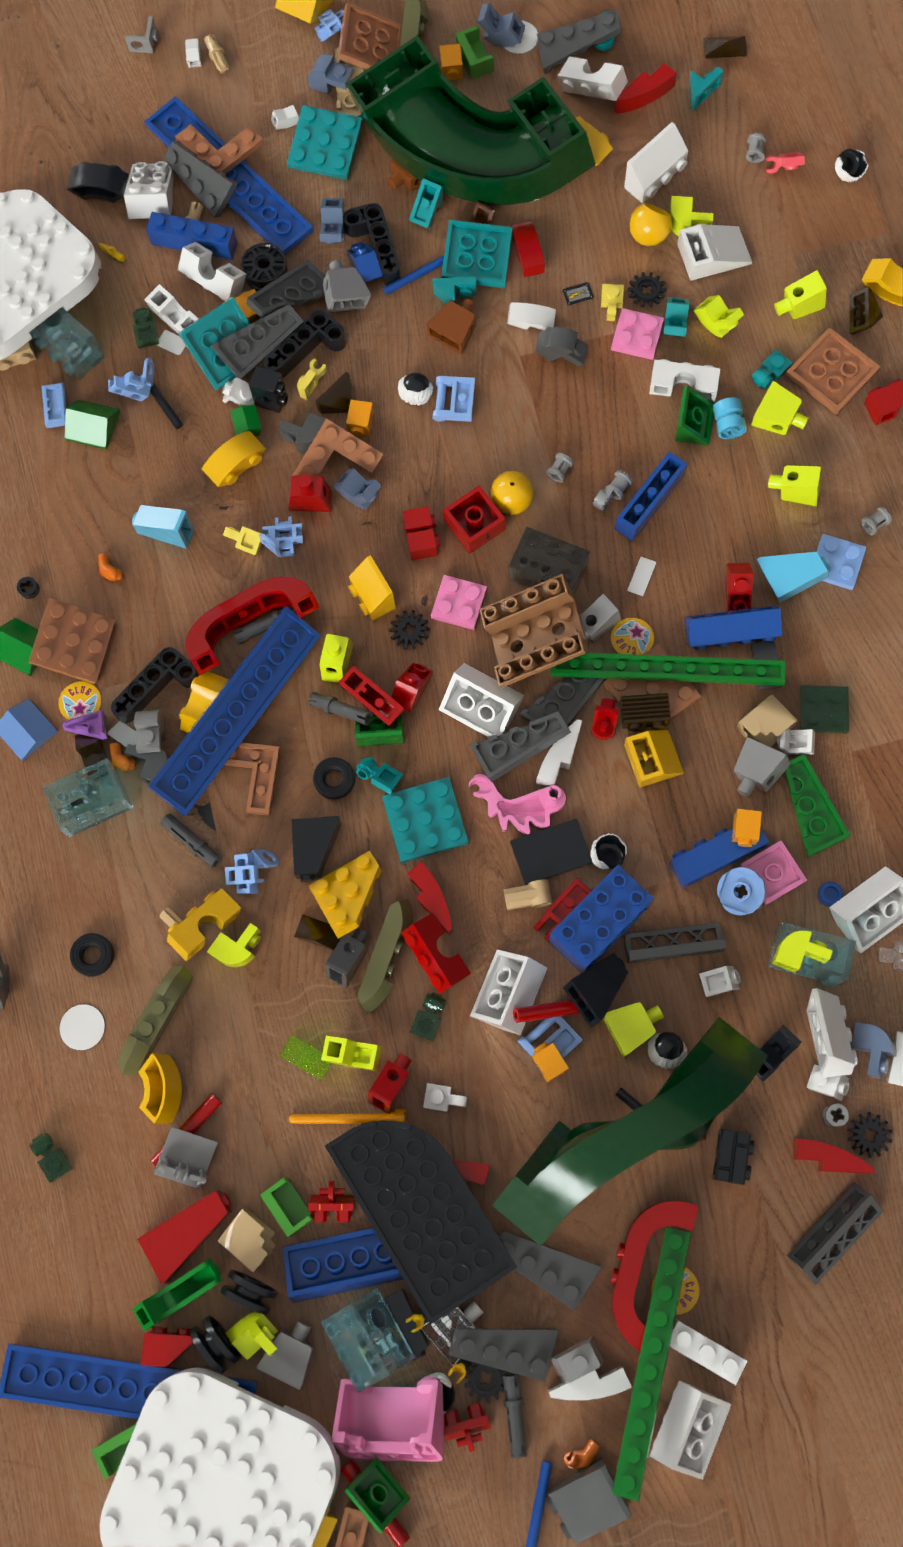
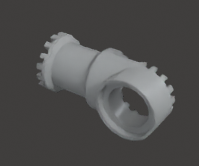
M622 470L616 471L614 474L615 478L611 484L607 485L605 489L602 488L597 494L593 506L604 512L612 498L621 500L624 490L633 482L628 473L625 475V472H622Z

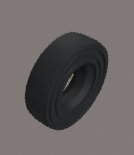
M327 758L320 762L314 771V786L319 794L325 798L341 799L347 796L354 787V770L347 761L341 758ZM332 770L340 771L343 774L342 783L336 787L329 786L325 782L328 772Z
M89 933L79 937L73 943L70 950V961L74 969L80 974L89 977L98 976L106 972L114 959V950L110 941L96 933ZM90 946H97L101 951L100 959L94 964L86 963L83 958L85 949Z

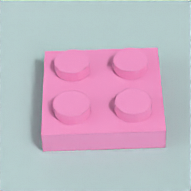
M622 308L611 350L653 360L664 318Z
M444 575L431 613V619L475 630L480 614L479 609L482 608L487 586Z
M781 840L740 864V867L753 869L765 880L767 890L764 901L765 906L807 881Z

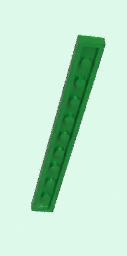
M585 653L551 667V676L784 686L785 661Z
M669 1227L665 1228L612 1495L637 1502L640 1501L692 1235L691 1232Z

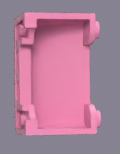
M360 1376L341 1379L331 1442L344 1456L354 1460L372 1461L377 1457L380 1461H442L444 1455L443 1385L437 1378L431 1376L423 1377V1380L417 1382V1387H371L370 1384L365 1382V1378Z

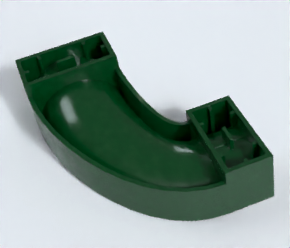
M417 35L346 83L361 117L388 155L399 166L420 181L425 178L443 186V193L475 203L479 201L490 205H514L531 202L562 188L596 165L586 131L544 76L507 100L510 107L509 110L503 112L492 111L469 99L444 76L438 62Z
M718 1017L650 1102L616 1121L583 1123L575 1126L572 1130L559 1120L492 1206L541 1246L577 1204L619 1173L658 1150H678L695 1146L703 1138L716 1116L728 1108L745 1091L768 1055Z

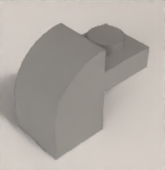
M161 709L136 711L134 717L136 751L138 754L161 752V738H165V717Z

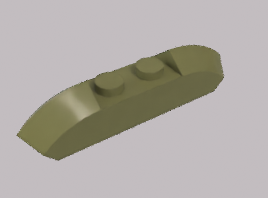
M405 0L400 47L417 35L419 38L424 36L425 24L429 21V10L425 0Z
M408 899L397 901L389 906L357 995L366 1014L377 1008L392 989L393 983L386 979L387 977H392L396 965L392 962L395 954L399 955L403 947L404 941H401V937L404 938L401 932L413 924L412 910Z
M185 965L172 966L156 988L141 1014L117 1062L122 1075H138L139 1070L152 1054L192 983L193 976Z

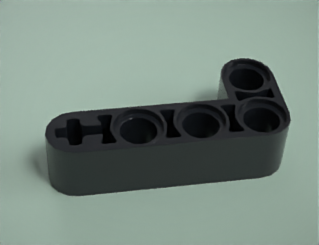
M370 203L347 210L343 215L345 232L350 237L369 235L372 249L375 250L383 275L381 276L383 283L388 285L400 279L399 261L382 207L379 204Z
M316 310L264 358L265 369L281 373L282 378H284L321 342L332 351H341L346 346L344 329L326 312Z
M171 647L164 648L117 696L111 704V711L122 723H130L134 720L136 711H143L173 678L184 687L191 688L193 679L196 676L199 677V673L195 666L176 649ZM176 657L172 664H166L169 658ZM192 671V675L189 678H183L185 672ZM154 674H160L157 680H151ZM144 690V694L141 697H135L136 692Z

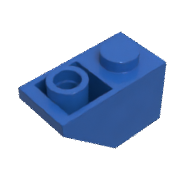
M359 242L351 246L352 249L347 250L353 267L358 270L364 283L383 276L375 250L367 243Z

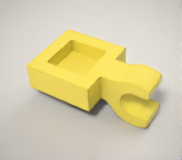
M602 284L601 307L607 308V321H615L616 308L623 307L624 285Z
M315 358L311 360L308 372L302 375L297 383L299 395L305 400L309 399L319 384L318 380L327 371L326 364H323L319 369L315 368L317 366Z
M242 526L241 531L233 527H225L223 535L236 540V548L253 555H258L262 544L259 536L263 533L246 526Z

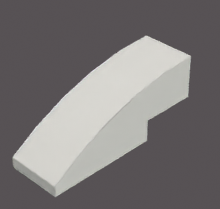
M577 719L568 727L571 733L552 745L540 767L536 779L537 785L544 787L555 785L560 768L570 769L582 720Z
M620 1365L600 1376L594 1370L569 1384L560 1383L548 1389V1393L551 1398L591 1400L618 1394L632 1388L623 1367Z

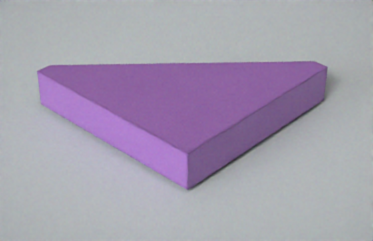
M103 710L62 722L65 731L103 740L107 739L106 718Z

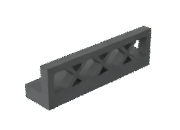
M720 922L624 934L628 964L724 952L726 949L725 939H722ZM715 929L716 940L704 941L700 938L704 930ZM694 931H700V933L696 935ZM686 932L695 938L692 943L680 944L676 941L681 933ZM669 934H676V936L672 938ZM661 935L671 941L668 946L657 947L652 942L657 936ZM645 937H653V938L649 941V940H647ZM640 938L647 946L644 949L632 950L630 939Z
M853 1183L791 1250L787 1257L816 1285L883 1212L882 1208L870 1193L856 1183ZM871 1205L873 1209L867 1216H864L865 1210ZM854 1225L853 1231L847 1235L848 1229ZM834 1244H837V1248L834 1250V1252L830 1253V1249L832 1248V1246ZM820 1262V1267L812 1273L810 1270Z

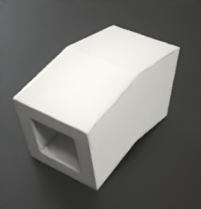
M198 38L186 39V59L189 68L201 67V51Z
M291 105L284 109L273 110L271 121L275 129L279 130L297 125L299 117L294 106Z

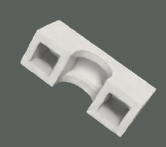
M569 57L558 74L564 92L613 101L617 100L628 82L622 65L604 63L598 72L592 74L587 59Z
M197 242L182 248L178 270L185 274L187 278L196 281L204 289L210 290L224 301L231 297L236 298L242 293L246 273L230 263L215 271L211 264L212 252Z
M160 284L144 299L150 309L176 333H179L199 319L190 310L187 312L183 309L176 299Z
M667 359L654 360L649 394L671 397L674 385L683 382L689 384L693 390L714 403L718 389L720 368H715L711 365H693L689 362H671Z
M675 1319L670 1347L736 1385L747 1361Z

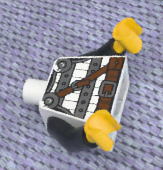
M473 1301L464 1310L458 1306L431 1325L422 1310L407 1318L406 1323L411 1320L416 1323V1328L411 1332L414 1333L420 1329L425 1332L453 1366L448 1371V1376L453 1371L457 1372L459 1379L456 1383H460L473 1362L448 1354L455 1328H477L473 1322L484 1313L483 1310Z

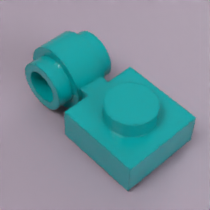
M776 349L761 364V367L755 371L752 376L753 383L759 388L767 389L774 379L778 381L788 371L793 362Z
M371 757L362 759L356 767V774L361 779L367 780L373 777L371 784L390 795L403 777L401 772L385 763L380 768L377 767V762Z

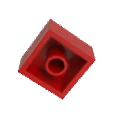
M480 485L443 509L444 522L469 554L506 530V518Z

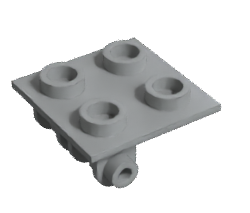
M171 1126L153 1174L200 1189L201 1185H204L206 1182V1172L218 1142Z

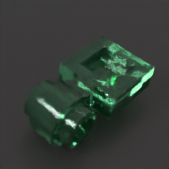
M143 307L136 309V312H132L136 324L133 326L137 347L140 349L160 344L150 309Z
M434 992L432 994L427 993L423 1003V1007H426L427 1012L418 1009L410 1033L430 1041L434 1040L441 1022V1018L434 1016V1014L437 1012L442 1013L446 1003V999H443L442 995Z
M48 1133L32 1139V1143L29 1146L37 1157L44 1155V1158L37 1163L48 1181L53 1183L71 1171L73 1167L61 1148H57L52 1152L51 1147L55 1145L54 1141Z

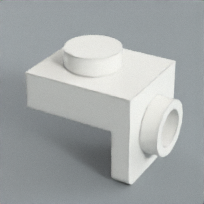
M238 377L234 378L231 382H226L222 390L224 394L223 402L226 403L230 400L239 406L254 404L247 382Z
M787 728L777 736L778 747L786 755L814 754L815 731L813 729L789 730Z
M814 1064L807 1088L842 1101L843 1096H846L849 1090V1078L845 1075L822 1078L820 1067Z

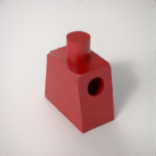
M307 474L291 476L289 511L331 512L332 490L324 477L309 476Z
M400 1053L394 1063L391 1061L386 1062L368 1092L369 1104L390 1114L408 1082L409 1072L407 1069L412 1062L409 1057ZM394 1077V1078H396L397 1080H396V1081H391V1080H389V1078Z

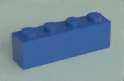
M151 212L146 228L152 245L182 250L183 247L197 242L210 250L213 257L229 260L233 259L237 245L234 227L157 212Z
M668 452L617 517L615 530L633 542L684 477L687 463L671 452Z
M774 605L686 616L687 644L690 647H694V650H703L708 648L707 645L716 644L717 647L730 646V642L739 641V644L753 643V639L762 638V641L776 640V636H782L781 609Z
M761 826L759 841L756 845L752 844V847L738 846L737 842H732L733 829L728 831L727 828H724L714 834L715 838L709 841L702 839L693 845V849L687 852L683 849L673 854V859H671L669 865L682 889L765 848L769 841Z

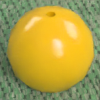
M643 203L636 207L631 214L629 221L630 233L636 242L644 246L658 245L670 234L672 227L671 215L659 207Z
M515 470L506 471L499 474L493 481L490 497L501 513L519 515L525 512L531 505L534 498V487L530 479L522 472Z

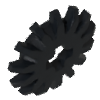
M642 272L641 278L637 275L634 276L636 282L630 280L629 284L633 287H628L627 291L632 292L629 298H636L634 300L635 304L641 300V307H644L645 302H648L649 307H652V301L660 304L657 298H665V295L660 294L666 292V288H661L665 282H658L659 275L653 278L652 272H650L649 276H645V272ZM648 286H650L651 294H643L642 287L647 288Z
M406 610L403 611V618L397 614L395 617L399 621L390 622V624L395 626L389 629V632H395L391 639L398 638L396 645L399 646L403 642L404 649H407L408 644H411L412 648L415 649L416 642L422 646L424 643L421 638L428 639L429 637L424 633V631H430L429 627H424L428 620L420 621L423 614L414 617V610H412L410 616L407 615ZM407 624H410L411 627H416L411 635H408V632H403Z
M867 1112V1119L862 1114H859L858 1116L861 1121L857 1122L852 1119L851 1122L855 1125V1128L848 1127L847 1130L853 1132L852 1137H847L848 1141L855 1140L856 1142L852 1149L855 1150L860 1147L859 1155L863 1156L865 1151H868V1158H872L873 1151H876L878 1157L882 1156L880 1152L881 1147L886 1152L889 1150L884 1144L885 1141L892 1143V1139L886 1137V1134L892 1133V1129H884L888 1122L885 1120L880 1124L881 1115L877 1114L875 1120L872 1119L871 1112ZM869 1128L871 1131H876L877 1135L874 1136V1142H871L870 1139H864L865 1129Z
M475 1363L474 1367L470 1366L469 1370H471V1373L466 1374L464 1377L470 1379V1382L464 1384V1387L471 1386L473 1389L469 1395L472 1397L475 1393L479 1394L478 1402H481L482 1396H486L487 1403H491V1395H494L496 1400L500 1399L497 1392L500 1390L505 1393V1389L501 1386L503 1383L502 1375L508 1373V1371ZM482 1371H485L487 1374H493L491 1385L488 1386L486 1383L481 1384L479 1382L482 1378Z

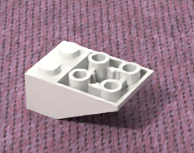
M160 161L156 164L138 162L132 164L124 193L128 219L150 218L151 212L171 215L173 208L174 170L167 162Z
M699 224L681 229L679 232L677 245L690 281L752 264L739 226Z

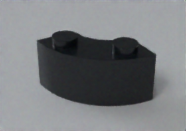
M82 162L71 168L67 190L83 200L99 198L115 203L124 197L129 174L122 171L116 165L108 166Z

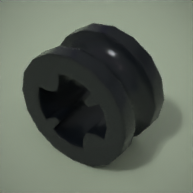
M23 577L18 581L17 591L24 598L31 599L38 595L40 588L33 578ZM31 585L33 587L31 590L28 589L27 591L23 589L24 586Z

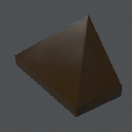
M745 36L704 38L703 40L705 58L746 57L747 55Z
M869 287L850 294V334L854 335L871 328L883 317L874 294Z
M346 371L316 400L317 409L321 414L348 413L350 401L352 400L350 374Z
M303 914L294 935L295 938L334 951L342 938H337L329 923Z

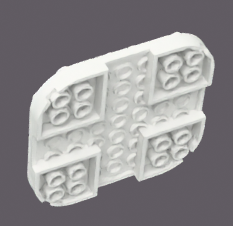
M21 189L4 193L0 192V360L10 356L30 341L32 337L29 332L58 309L63 307L68 311L84 299L98 283L99 277L97 274L99 269H102L101 260L90 240L41 195L31 190Z
M189 1368L177 1372L158 1384L144 1404L102 1509L100 1518L103 1547H313L340 1477V1459L331 1442L332 1437L315 1419L286 1405L281 1407L239 1387L238 1382L217 1372L204 1368Z

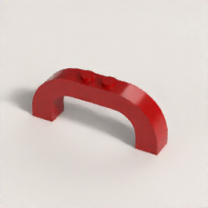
M293 577L270 578L247 588L203 614L189 630L185 642L186 652L199 675L220 664L214 654V649L217 642L224 635L264 612L276 607L287 606L293 609L301 619L320 608L309 586L300 579Z
M665 1201L654 1204L635 1218L627 1232L625 1242H620L616 1256L620 1258L618 1269L613 1268L610 1283L614 1284L611 1298L612 1313L620 1333L639 1352H641L646 1325L638 1319L635 1313L634 1295L648 1240L656 1230L665 1226H676L693 1231L698 1205L682 1201Z

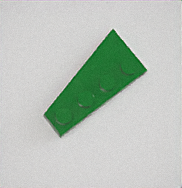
M803 754L790 760L791 764L784 774L806 856L809 858L848 839L851 835L806 755Z

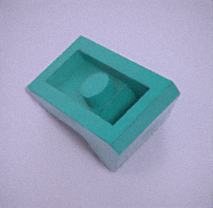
M717 66L712 72L709 71L704 78H701L692 70L690 71L689 96L690 107L693 111L721 85L724 70Z
M425 178L422 179L409 221L425 228L431 227L437 207H442L443 186Z
M476 276L432 279L433 294L445 304L449 301L455 303V297L468 298L476 296Z

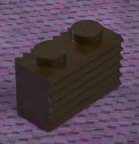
M668 693L621 696L622 729L628 728V731H640L643 727H651L653 730H660L669 725L671 716Z

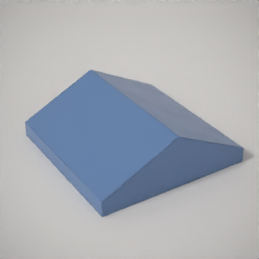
M30 699L10 708L0 719L1 738L22 761L27 759L58 732Z

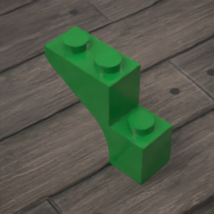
M210 1258L136 1305L132 1310L143 1331L167 1319L176 1311L200 1298L221 1283L223 1279L220 1269Z

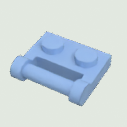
M436 377V408L433 411L432 419L438 422L445 420L472 422L475 378ZM449 386L452 387L450 410H444L446 388Z
M560 1016L544 1019L525 1037L522 1036L517 1042L532 1057L536 1053L531 1044L550 1026L556 1023L560 1028L545 1042L548 1046L554 1043L560 1055L564 1058L582 1041V1038Z

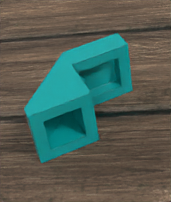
M668 297L664 334L686 336L689 299Z

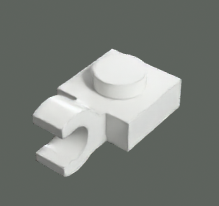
M427 1083L423 1108L448 1112L449 1105L466 1108L467 1097L451 1095L452 1087Z

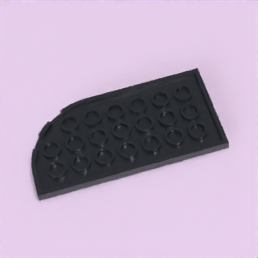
M372 1121L350 1129L325 1145L430 1325L517 1268V1265L452 1159L441 1144L430 1134L404 1122Z

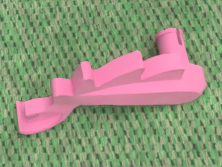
M476 774L469 782V789L474 784L479 786V791L474 792L473 795L477 798H483L488 802V816L493 818L498 815L502 832L507 831L508 821L525 835L530 834L529 822L539 828H549L550 815L562 810L565 806V793L556 785L509 800L505 799L497 791L493 782L486 775Z

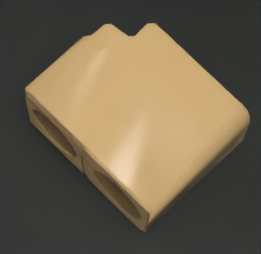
M772 694L738 722L736 729L745 739L749 737L771 747L777 742V736L787 728L791 730L798 720Z
M242 1208L218 1239V1242L254 1273L260 1269L273 1253L272 1250L275 1248V1244L271 1238L275 1232L251 1211Z

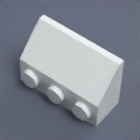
M673 122L627 162L624 188L641 203H644L648 198H653L663 184L667 185L673 175L681 172L687 165L688 149Z
M463 663L454 672L439 710L487 737L495 734L499 736L507 730L517 713L524 695L508 686L500 688L497 680Z
M886 866L829 907L837 926L860 954L903 923V878Z
M497 949L470 1016L504 1031L521 1036L526 1022L516 1023L513 1018L514 1008L533 1006L547 967L529 957Z
M813 988L806 1011L821 1076L824 1078L852 1075L854 1066L857 1065V1054L855 1050H851L852 1034L850 1028H846L845 1006L840 1004L839 996Z
M679 1380L673 1392L668 1410L663 1417V1423L657 1438L653 1443L650 1457L672 1470L703 1480L731 1404Z

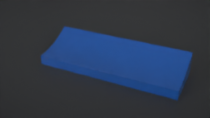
M374 1228L282 1247L288 1297L292 1303L404 1280Z

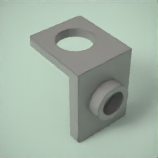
M153 16L148 17L145 36L125 35L129 52H154L155 42H158L159 35ZM138 41L142 43L143 46L136 47L132 44V42Z

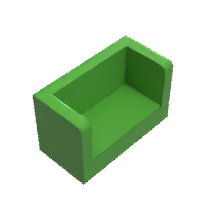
M474 26L455 33L456 44H460L462 61L471 80L493 72L494 57L493 55H487L480 41L479 27Z
M288 1177L282 1178L260 1194L287 1237H291L314 1219L311 1211H308L307 1205Z
M136 1424L91 1450L104 1479L118 1471Z

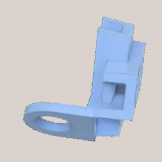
M329 9L318 16L321 24L315 27V31L321 42L341 30L343 9L336 14Z
M145 359L143 375L141 376L134 375L133 371H129L122 377L114 376V380L109 379V392L138 401L148 398L154 378L152 359Z
M291 516L288 517V521L279 522V518H275V526L262 527L265 535L261 534L259 536L261 543L278 557L295 556L294 544L303 543L302 523L293 524Z
M265 849L234 855L235 867H225L226 885L236 884L237 894H258L257 883L264 882V879H259L258 869L277 867L279 864L278 857ZM264 855L269 856L273 861L267 860ZM246 869H248L249 880H247ZM233 870L235 874V881H232L231 871Z

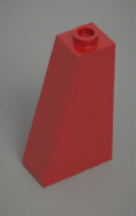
M218 1190L212 1192L137 1239L161 1284L170 1281L232 1213L229 1208L232 1206V1203L225 1192L221 1193Z

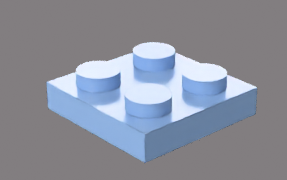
M822 534L816 552H818L820 558L825 556L831 567L828 569L829 577L822 581L853 590L866 546Z

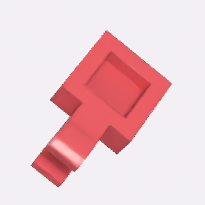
M801 152L779 154V156L768 155L765 157L766 161H774L773 167L766 168V172L770 174L775 173L781 166L785 167L786 170H794L798 168V165H805V156Z

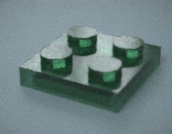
M801 685L800 730L813 729L815 733L847 734L849 732L848 687Z

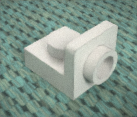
M724 966L700 973L706 997L740 989V975L733 966Z

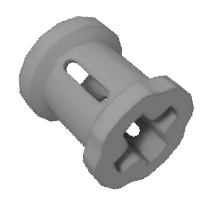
M754 133L748 136L749 150L746 152V160L749 162L759 163L764 160L765 153L763 149L767 141L764 134Z
M557 453L555 462L551 468L547 469L546 474L553 481L562 483L565 480L564 475L573 466L574 462L569 456Z
M881 506L871 516L861 519L863 529L871 536L876 534L879 528L884 525L888 526L892 522L890 513Z
M833 1104L824 1108L822 1118L827 1126L838 1127L846 1124L849 1113L843 1105ZM837 1110V1115L840 1119L833 1121L834 1116L830 1113Z

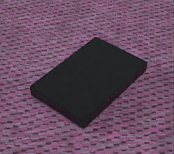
M577 819L510 841L525 885L536 880L549 879L593 863Z

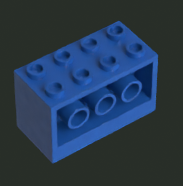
M617 865L550 933L549 943L580 973H583L592 967L649 909L654 898L621 866Z

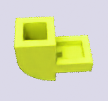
M671 196L669 208L672 221L671 230L677 236H679L681 229L699 224L712 225L714 213L692 212L693 197Z
M720 295L708 297L693 310L703 326L717 337H723L739 324L738 320L744 316L740 308L728 309Z
M250 923L237 942L220 932L207 952L227 966H244L255 958L248 950L250 947L254 948L261 939V936H259L261 931Z
M796 931L788 935L778 945L772 964L796 973L800 969L804 956L826 963L830 960L833 950L827 949V945L820 941L813 940L812 943L809 942L812 932Z
M326 1036L321 1060L352 1068L377 1071L382 1046Z
M252 1312L240 1319L226 1332L231 1343L246 1360L261 1347L269 1356L277 1350L272 1340L275 1338L274 1335L278 1330L264 1314Z

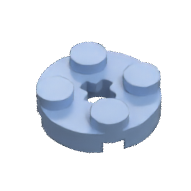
M746 867L731 869L718 882V898H720L724 909L734 915L742 916L754 913L763 905L766 899V882L753 869ZM743 884L746 886L745 889L748 891V894L740 898L736 888L741 887Z

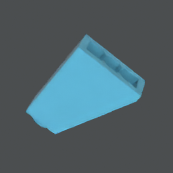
M140 505L138 512H135L132 518V524L137 534L187 549L194 532L190 518L184 510Z
M818 552L766 556L757 559L779 603L828 578V569L831 568L825 556L820 558Z

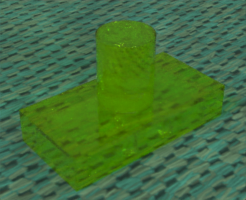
M292 1035L279 1057L321 1081L332 1064L321 1060V1051Z

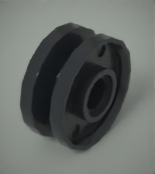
M271 243L255 244L247 249L242 257L241 266L243 272L246 273L245 281L255 291H259L288 272L283 251Z
M230 1270L228 1277L236 1283V1286L223 1285L220 1292L230 1300L250 1310L268 1315L271 1308L262 1300L264 1297L276 1299L278 1292L271 1286L247 1274Z
M209 1315L203 1319L207 1332L195 1326L190 1330V1335L206 1362L217 1373L223 1374L228 1369L224 1357L232 1363H236L241 1359V1356L226 1335L227 1331L213 1316Z

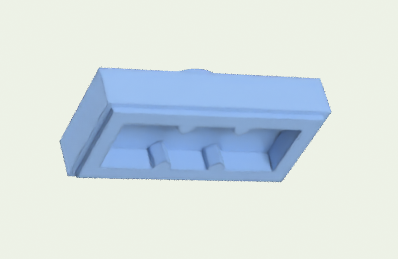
M63 383L43 385L42 397L45 426L47 428L65 426L67 408L65 385Z

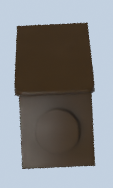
M81 734L75 735L76 751L81 755L87 775L90 778L112 770L101 739Z

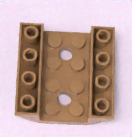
M563 574L479 609L484 629L492 637L498 665L494 666L500 688L576 658L587 651L588 640L578 605ZM559 627H565V630L562 634L555 635V632ZM523 644L522 649L515 653L514 648L516 645Z

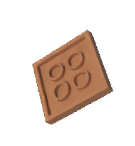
M347 2L344 7L337 58L363 69H368L400 47L403 25Z
M829 327L788 369L786 376L837 415L874 377L881 366Z
M49 597L28 663L96 684L115 620Z
M657 644L643 654L668 656L660 644ZM608 679L603 684L619 706L621 696L668 693L671 720L701 698V695L690 682ZM643 727L640 732L653 731L651 727Z

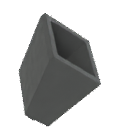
M602 1457L591 1463L589 1467L581 1469L548 1489L550 1498L546 1499L553 1514L559 1513L563 1520L560 1527L567 1540L572 1537L575 1544L632 1516L624 1498L612 1495L614 1479Z

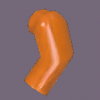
M99 554L100 575L109 581L121 580L123 577L122 570L110 565L108 554Z
M111 743L109 748L112 764L122 771L134 770L136 761L133 758L122 755L121 743Z
M590 1439L584 1450L567 1452L564 1456V1462L571 1469L587 1468L592 1463L601 1446Z

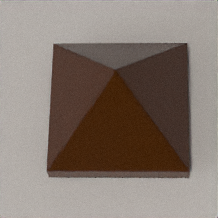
M476 201L470 222L491 225L496 210Z

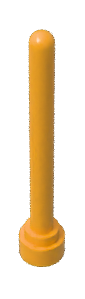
M395 1109L390 1114H291L289 1116V1122L292 1124H364L383 1120L406 1123V1109Z

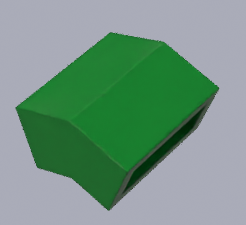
M255 405L241 406L230 411L236 435L246 431H250L254 436L260 435L262 428Z

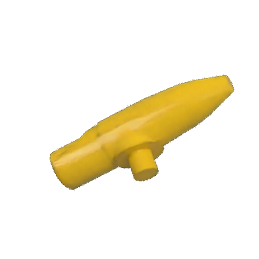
M103 243L98 244L109 256L121 262L125 261V255L116 250L115 247Z

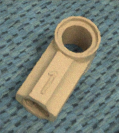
M547 879L536 880L525 886L503 890L507 911L529 906L533 908L545 907L553 903L550 884Z

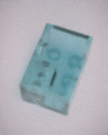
M62 307L29 332L34 338L33 342L40 350L45 349L48 351V356L56 364L60 362L63 365L62 368L69 376L72 377L74 375L79 380L105 358L95 336Z
M108 758L42 787L58 828L68 837L133 809L119 773ZM91 770H98L92 775L82 777V775Z
M783 922L775 930L767 967L821 981V985L835 988L836 985H840L849 979L856 941ZM796 931L812 932L809 942L812 943L813 940L820 941L827 945V949L833 950L830 960L826 963L804 956L800 969L796 973L772 964L778 945L788 935Z
M378 1288L321 1321L358 1393L388 1377L415 1358ZM372 1309H379L385 1317V1326L383 1328L376 1327L371 1320Z

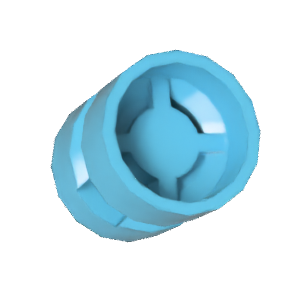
M725 398L713 405L714 417L717 421V432L720 438L733 439L747 431L745 418L741 417L743 415V407L739 398Z

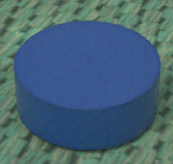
M826 882L818 890V899L825 906L831 907L843 898V890L835 882Z

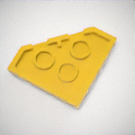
M370 850L308 885L338 939L360 926L362 921L361 914L364 907L368 906L374 891L373 885L375 880L379 879L382 872Z

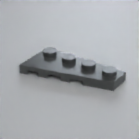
M617 10L537 34L544 74L551 71V67L558 63L560 65L566 63L569 57L577 53L579 55L585 53L588 47L594 44L598 46L622 33Z
M172 141L164 157L165 161L212 216L220 217L238 183L225 177L226 174L220 170L212 168L210 163L198 158L196 153L179 141Z
M307 259L249 296L246 304L262 318L288 304L291 307H295L325 297L323 281L326 275Z
M288 304L209 346L236 377L242 379L304 321Z
M567 677L519 714L530 723V721L559 712L569 727L606 678Z
M555 712L530 721V724L521 728L517 726L509 729L510 732L499 736L495 734L487 737L488 740L480 743L476 741L469 745L489 780L493 782L567 736L571 731L559 712Z
M505 1231L499 1237L517 1265V1268L514 1270L574 1311L601 1269L599 1265L544 1245L540 1246L533 1241Z
M455 1328L448 1354L545 1382L558 1329Z

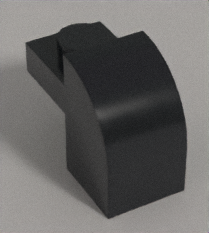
M784 1025L775 1031L759 1048L768 1055L756 1074L763 1082L802 1043Z

